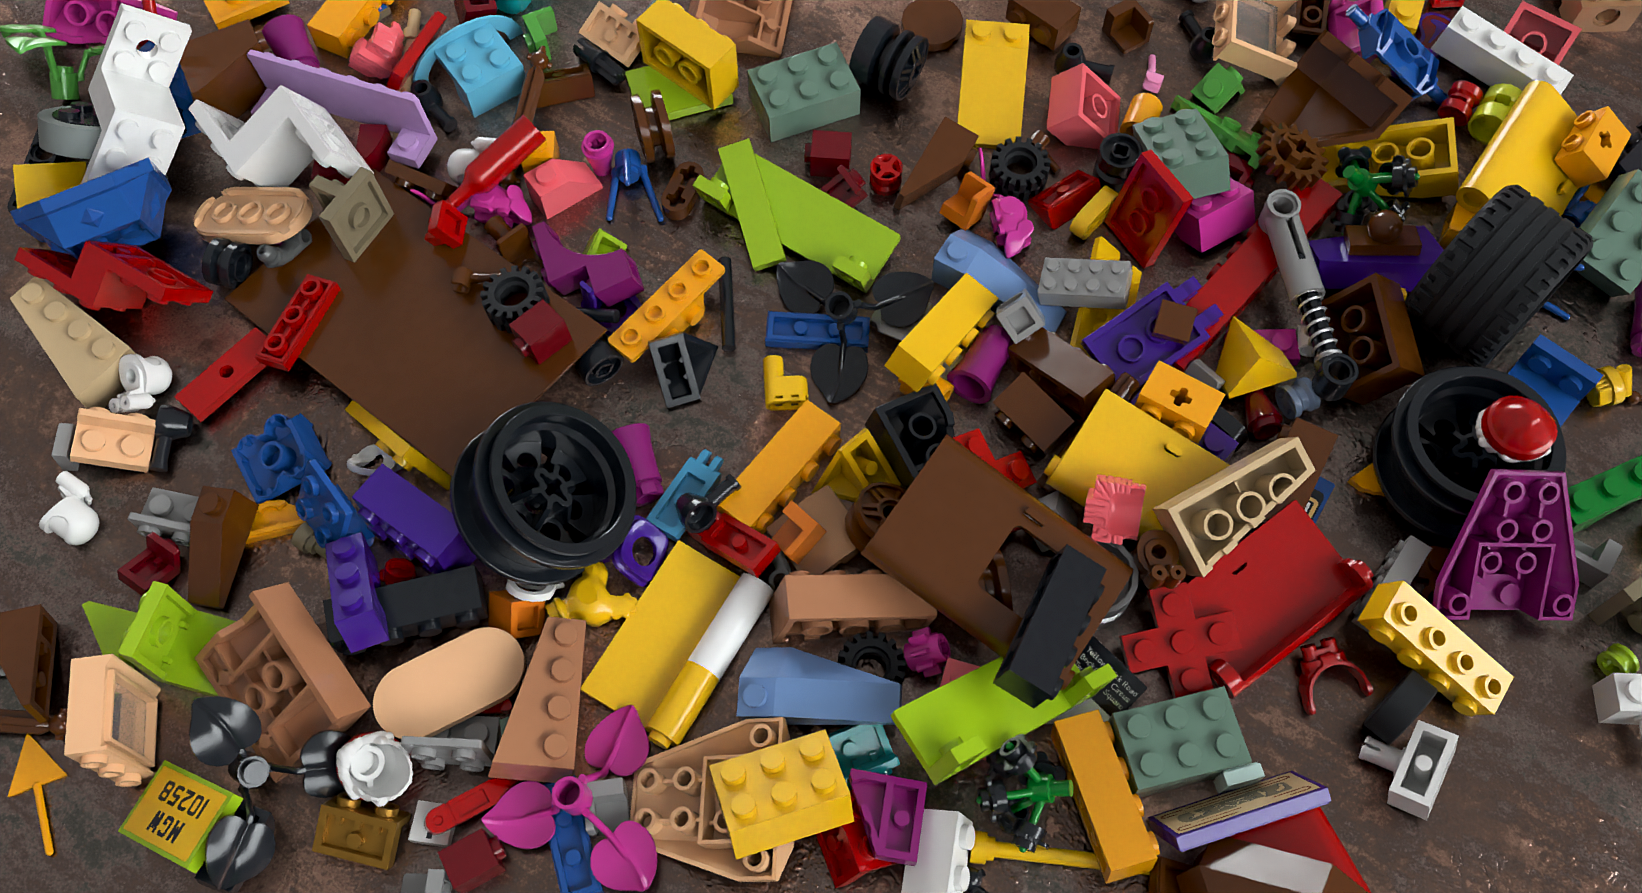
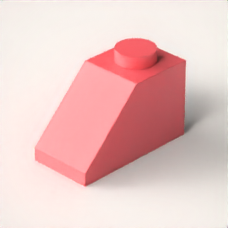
M550 159L523 174L530 198L547 220L603 188L601 182L585 162Z

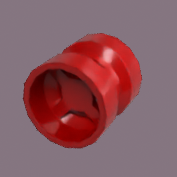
M1455 81L1448 91L1449 98L1443 100L1438 108L1437 113L1441 119L1454 117V126H1465L1473 115L1472 109L1476 108L1483 98L1482 90L1471 82Z

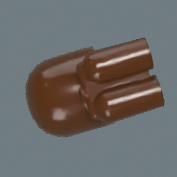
M1155 529L1143 533L1131 554L1139 572L1138 577L1144 580L1147 588L1152 590L1161 586H1165L1168 589L1176 588L1186 576L1185 568L1177 565L1179 550L1176 541L1172 535L1164 530Z

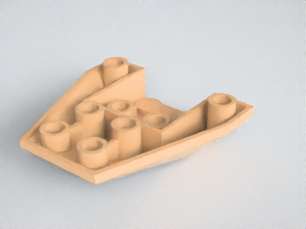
M784 717L745 719L646 759L643 766L634 772L630 820L641 824L649 831L654 839L657 853L738 882L779 881L794 848V841L736 860L716 796L709 765L791 740L786 719Z

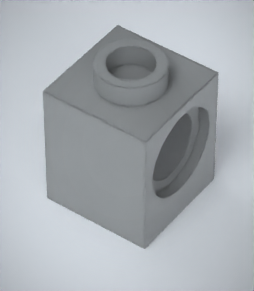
M1026 288L996 307L997 318L1015 344L1045 326V317Z

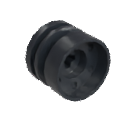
M875 16L869 21L859 36L851 55L849 68L857 82L868 87H873L878 83L880 93L889 94L891 98L901 101L910 93L922 72L928 55L929 41L921 35L915 36L911 30H904L900 34L898 24L881 16Z

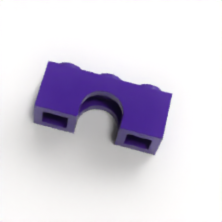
M360 532L348 537H342L325 544L334 623L350 652L353 653L388 641L389 634L386 615L375 591V588L381 587L378 564L363 533Z

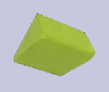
M599 228L589 238L582 254L600 255L614 252L621 248L626 251L628 245Z

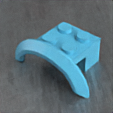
M488 15L453 27L439 36L424 51L414 69L413 83L417 80H427L429 82V72L437 59L452 78L459 98L474 118L517 96L521 92L525 78L523 64L496 30L504 32L511 40L523 34L520 25L512 18L506 16Z

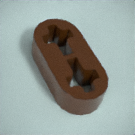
M690 161L683 162L675 169L661 196L663 213L667 218L676 221L683 220L691 213L699 197V194L692 185L699 174L704 177L703 168L699 164ZM691 175H694L695 178H690L685 186L684 178L688 179ZM681 196L682 204L678 203L675 207H671V203L675 204Z

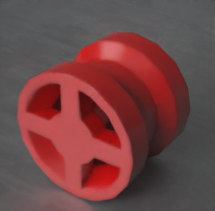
M881 154L872 160L869 184L875 193L889 196L899 191L902 183L903 165L897 156Z

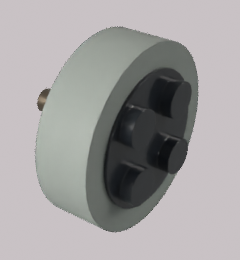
M76 101L71 102V106L54 107L40 111L37 114L40 148L60 156L88 159L89 164L102 131L93 104Z

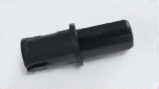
M585 37L577 40L585 49L582 50L574 44L573 53L586 62L593 73H599L613 85H617L619 82L622 83L625 80V70L610 58V54L607 51L598 49Z

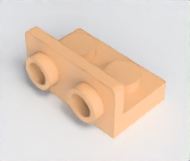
M599 1L579 30V33L629 68L641 51L636 19L633 23H630L626 20L628 14L617 5L612 3L609 8Z
M101 407L79 408L70 461L148 473L155 439L156 420L139 413H130L128 415L111 413L109 410Z

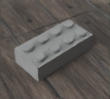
M1045 257L1037 292L1040 305L1126 310L1133 275L1131 261Z
M1412 535L1405 541L1400 540L1395 548H1392L1385 558L1387 562L1376 572L1373 588L1364 594V599L1359 601L1354 608L1353 613L1356 615L1351 622L1369 633V630L1357 620L1377 585L1402 580L1410 585L1432 548Z

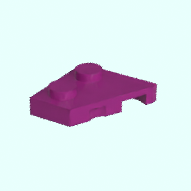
M851 768L849 782L874 859L915 866L918 858L927 782Z

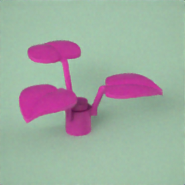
M628 705L614 711L603 719L590 733L584 749L585 759L591 766L602 768L600 771L589 775L581 774L578 779L573 776L563 777L555 783L552 793L546 786L537 781L521 782L510 788L497 804L482 817V822L494 836L497 835L501 841L521 849H534L546 844L555 834L556 825L552 815L558 814L560 809L574 816L582 814L607 837L599 841L591 853L590 866L595 878L601 884L613 890L638 892L647 890L654 879L657 869V851L654 839L645 827L631 820L622 822L612 832L589 809L592 805L593 794L587 786L589 782L606 777L609 770L615 775L623 777L633 774L645 763L648 758L650 744L647 732L636 708L633 705Z

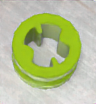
M1619 643L1612 644L1607 648V651L1597 655V664L1606 676L1612 673L1635 674L1639 671L1640 664L1636 655L1626 646Z

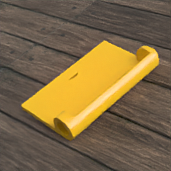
M1535 80L1525 86L1456 193V200L1464 209L1477 213L1502 188L1510 185H1520L1530 192L1532 197L1535 196L1543 201L1546 207H1551L1557 211L1561 217L1577 191V187L1554 159L1562 147L1561 143L1568 137L1575 125L1574 121L1578 116L1551 84Z
M1105 389L1067 451L1061 458L1054 455L1043 473L1049 476L1046 484L1083 507L1086 504L1089 488H1095L1097 474L1106 475L1107 477L1132 479L1133 483L1145 484L1146 490L1138 541L1146 531L1163 530L1153 511L1154 507L1230 465L1115 393ZM1164 448H1166L1167 450H1169L1170 452H1172L1173 454H1175V455H1177V456H1179V457H1175V456L1172 455L1171 453L1167 452ZM1178 560L1177 565L1182 566L1180 560Z

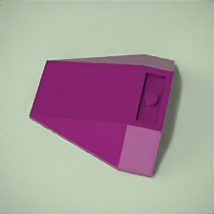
M1490 469L1438 575L1432 606L1448 620H1469L1471 610H1521L1537 620L1572 621L1579 588V578L1566 473L1544 470Z

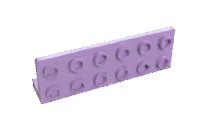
M250 49L247 53V57L267 88L251 110L252 115L282 85L324 107L330 114L365 124H386L389 131L399 133L387 151L390 159L395 162L419 169L438 140L420 100L410 92H400L389 89L379 83L372 84L361 81L351 75L343 76L322 67L315 68L305 65L297 60L290 61L276 57L269 52L262 53Z

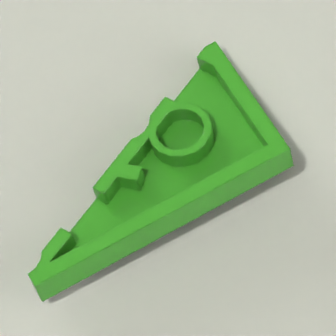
M1176 95L1171 108L1176 112L1182 109L1197 108L1225 148L1240 155L1248 153L1251 155V158L1247 164L1255 169L1261 166L1258 161L1262 156L1256 153V149L1260 146L1257 142L1262 137L1261 134L1253 132L1251 135L1241 129L1242 125L1238 121L1229 117L1221 119L1189 100Z

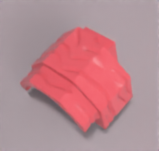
M395 21L392 22L390 28L378 22L375 25L374 33L368 41L364 37L356 41L348 66L368 77L388 78L400 61L399 59L404 49L402 43L404 34L400 24Z
M1097 474L1095 488H1089L1083 517L1084 523L1093 524L1091 538L1094 541L1122 545L1123 539H1138L1146 485L1133 483L1132 479L1107 477L1106 475Z

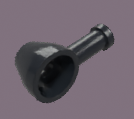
M1192 10L1183 12L1178 20L1185 26L1193 38L1189 48L1191 56L1201 63L1215 62L1213 60L1214 45H1212L1215 28L1206 27L1202 29L1195 19Z
M1077 43L1066 44L1056 56L1054 69L1057 74L1084 63L1098 77L1111 81L1115 65L1110 64L1108 66L1086 60L1082 47Z
M427 80L415 81L411 86L410 93L420 100L426 116H433L447 133L455 130L458 122L442 108L443 99L438 89Z
M162 404L156 416L155 435L157 440L152 462L149 463L148 467L150 470L157 472L168 471L169 466L167 462L172 440L189 437L193 429L192 414L177 407Z
M731 474L725 477L726 480L706 497L688 492L678 498L676 502L678 517L688 532L695 534L708 529L716 518V507L735 490L738 491L742 488Z

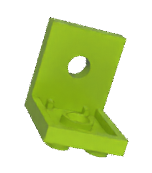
M153 581L148 592L144 593L139 601L138 612L130 628L126 629L121 637L118 654L156 681L208 696H219L195 660V657L218 631L236 621L198 611L168 584Z

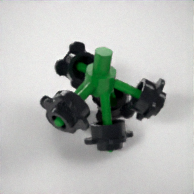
M1363 146L1360 149L1341 148L1337 153L1339 166L1336 167L1335 173L1339 178H1346L1348 180L1347 184L1351 190L1346 193L1344 199L1339 200L1336 216L1330 219L1331 224L1336 225L1335 231L1341 232L1343 235L1345 225H1362L1367 214L1385 209L1395 211L1404 222L1407 217L1404 212L1410 208L1411 203L1406 201L1401 204L1396 198L1384 202L1375 190L1377 185L1380 184L1382 188L1387 189L1390 195H1397L1399 192H1403L1404 197H1409V192H1412L1413 188L1418 186V180L1420 179L1417 166L1412 167L1410 158L1405 159L1403 155H1395L1392 162H1386L1380 166L1378 173H1370L1368 159L1372 156V152L1369 147Z
M1019 734L1005 741L999 750L986 757V762L990 764V768L987 774H984V786L977 789L978 797L976 802L979 804L982 813L989 812L991 823H996L997 821L1002 831L1014 836L1011 844L1019 847L1020 852L1028 851L1035 853L1037 847L1047 850L1050 845L1043 842L1047 831L1037 826L1044 804L1053 803L1055 797H1072L1074 788L1072 780H1064L1066 772L1063 766L1053 764L1048 760L1045 752H1036L1037 744L1034 741L1028 742L1024 734ZM997 774L1006 779L1012 775H1018L1020 783L1027 785V788L1006 791L1002 780L991 781V779H994ZM1035 803L1031 816L1029 818V806Z

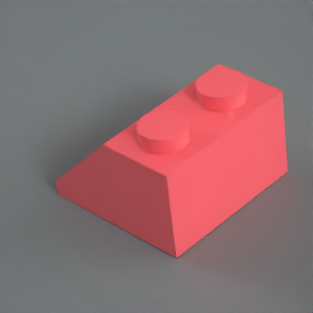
M1522 0L1504 32L1559 65L1582 28Z
M1081 63L1052 77L1046 129L1067 146L1099 149L1105 137L1118 133L1121 97L1084 63Z

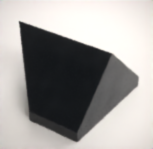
M684 332L648 341L653 367L666 407L670 408L701 399L702 389L719 346Z

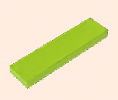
M748 138L719 148L718 151L753 269L756 272L777 265L780 262H786L787 259L750 139Z

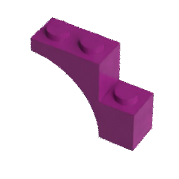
M544 221L532 226L536 238L533 241V247L544 265V268L541 269L543 279L549 287H555L563 296L579 289V283L582 280L594 290L595 297L599 298L608 307L645 291L636 262L622 248L600 255L580 254L566 249L561 243L558 234Z

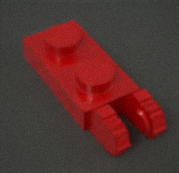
M717 511L716 518L708 531L705 530L694 534L686 530L693 539L756 578L762 574L781 551L777 542L725 512L721 514Z

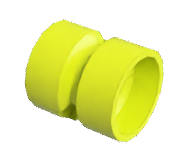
M1505 83L1491 86L1468 122V130L1471 136L1477 141L1488 145L1522 91L1518 87Z

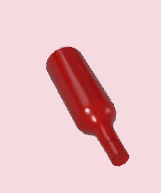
M523 114L466 167L461 185L445 202L456 209L471 196L492 191L543 144L546 138Z

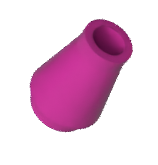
M594 130L587 133L582 141L581 150L592 166L593 172L598 176H606L611 173L614 142L604 131Z

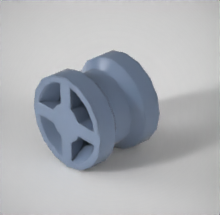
M1307 377L1296 379L1291 386H1280L1275 392L1277 405L1288 419H1295L1300 417L1305 410L1311 412L1320 407V397L1315 394L1312 389V381Z

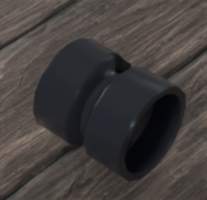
M1126 133L1110 134L1103 139L1092 175L1099 179L1101 189L1107 185L1117 193L1121 191L1140 154L1143 153L1140 142L1135 137Z
M604 333L574 365H576L575 369L586 385L598 386L613 378L620 371L624 359L619 352L608 344L607 335Z

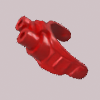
M1335 637L1320 640L1321 646L1316 647L1315 643L1300 647L1304 660L1300 661L1302 674L1299 678V692L1302 697L1304 710L1308 715L1316 714L1313 701V685L1315 680L1323 670L1330 666L1341 665L1358 680L1361 691L1365 696H1370L1373 693V687L1364 672L1347 660L1344 650L1338 648Z

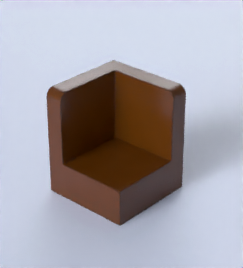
M1123 0L1107 8L1102 31L1123 54H1126L1149 42L1154 20L1136 0Z

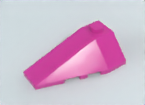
M46 0L42 25L56 28V33L45 32L46 36L71 44H106L121 3L143 10L142 0ZM156 3L158 15L177 21V11Z

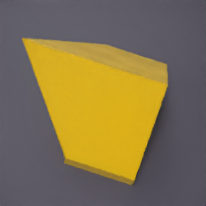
M1232 316L1215 372L1226 381L1222 389L1229 399L1297 377V372L1279 348L1235 316Z
M864 428L837 450L811 493L813 494L828 485L839 499L856 502L862 489L871 483L887 482L901 486V483L870 431Z

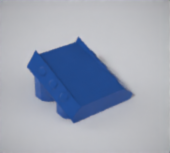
M301 413L292 418L282 414L272 415L265 422L264 433L258 436L253 434L246 435L239 441L237 447L231 450L257 504L271 500L301 484L307 461L316 459L324 471L333 464L328 460L312 428L313 424Z

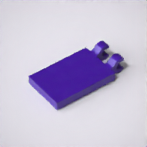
M1192 276L1175 289L1168 282H1165L1082 339L1080 344L1092 359L1100 364L1104 363L1112 369L1115 374V382L1122 373L1126 372L1138 380L1140 383L1139 389L1146 383L1159 360L1172 366L1208 341L1211 336L1207 333L1206 329L1217 323L1224 314L1216 304H1213L1196 316L1187 345L1151 336L1159 306L1163 299L1185 305L1184 302L1198 293L1197 291L1202 288L1196 278Z

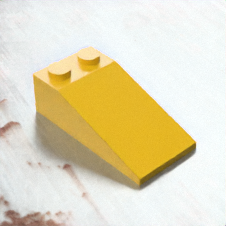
M966 19L957 123L979 135L974 147L996 149L998 144L1002 143L1004 145L1006 139L1011 138L1012 143H1015L1016 137H1021L1030 24Z
M1454 117L1390 125L1378 139L1322 147L1326 150L1322 157L1327 158L1329 163L1325 166L1327 172L1321 179L1341 193H1347L1351 189L1348 187V180L1346 178H1339L1335 173L1336 167L1339 166L1337 153L1343 147L1360 149L1363 146L1369 147L1372 152V156L1368 159L1370 173H1378L1380 166L1386 162H1392L1395 155H1403L1405 159H1411L1412 167L1417 166L1420 179L1418 180V186L1414 187L1412 192H1409L1410 198L1456 195L1459 189ZM1380 184L1377 185L1375 190L1379 196L1404 197L1403 192H1399L1397 195H1390L1387 189L1382 188Z

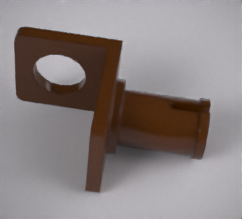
M501 216L491 217L486 222L484 229L497 241L496 244L500 255L513 265H517L519 269L527 262L538 263L540 269L537 273L539 278L541 277V280H543L541 269L544 268L543 261L538 257L532 246L527 227L521 223L512 229Z

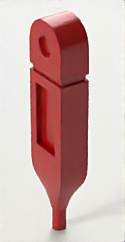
M492 778L447 801L446 804L443 803L429 811L424 819V827L432 835L443 834L494 807L510 788L523 780Z

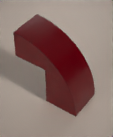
M360 124L356 150L371 170L374 168L378 172L385 167L390 159L387 151L391 147L393 139L387 125ZM314 159L311 173L312 180L319 175L331 181L333 179L339 180L346 185L352 178V176L346 178L332 166L325 168Z

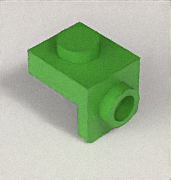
M551 6L522 15L526 30L523 39L529 53L537 52L541 46H545L546 55L551 60L545 35L556 32L558 27L554 11Z
M1217 63L1190 92L1213 114H1216L1236 93L1242 95L1245 92L1241 83L1244 78L1232 66L1225 69L1220 63Z

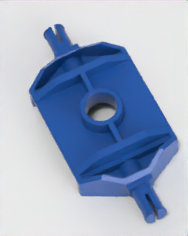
M1357 4L1348 8L1345 15L1357 25L1362 58L1364 60L1376 53L1381 63L1388 65L1398 75L1400 81L1413 90V95L1411 96L1413 100L1423 94H1427L1436 105H1441L1443 100L1448 99V94L1437 85L1438 78L1436 75L1439 60L1387 8L1375 15L1371 13L1368 16Z

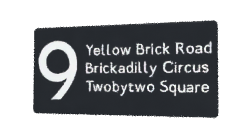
M1092 636L1075 664L1080 671L1089 666L1095 671L1108 663L1114 670L1117 677L1091 698L1111 717L1113 713L1128 710L1147 690V686L1100 641Z

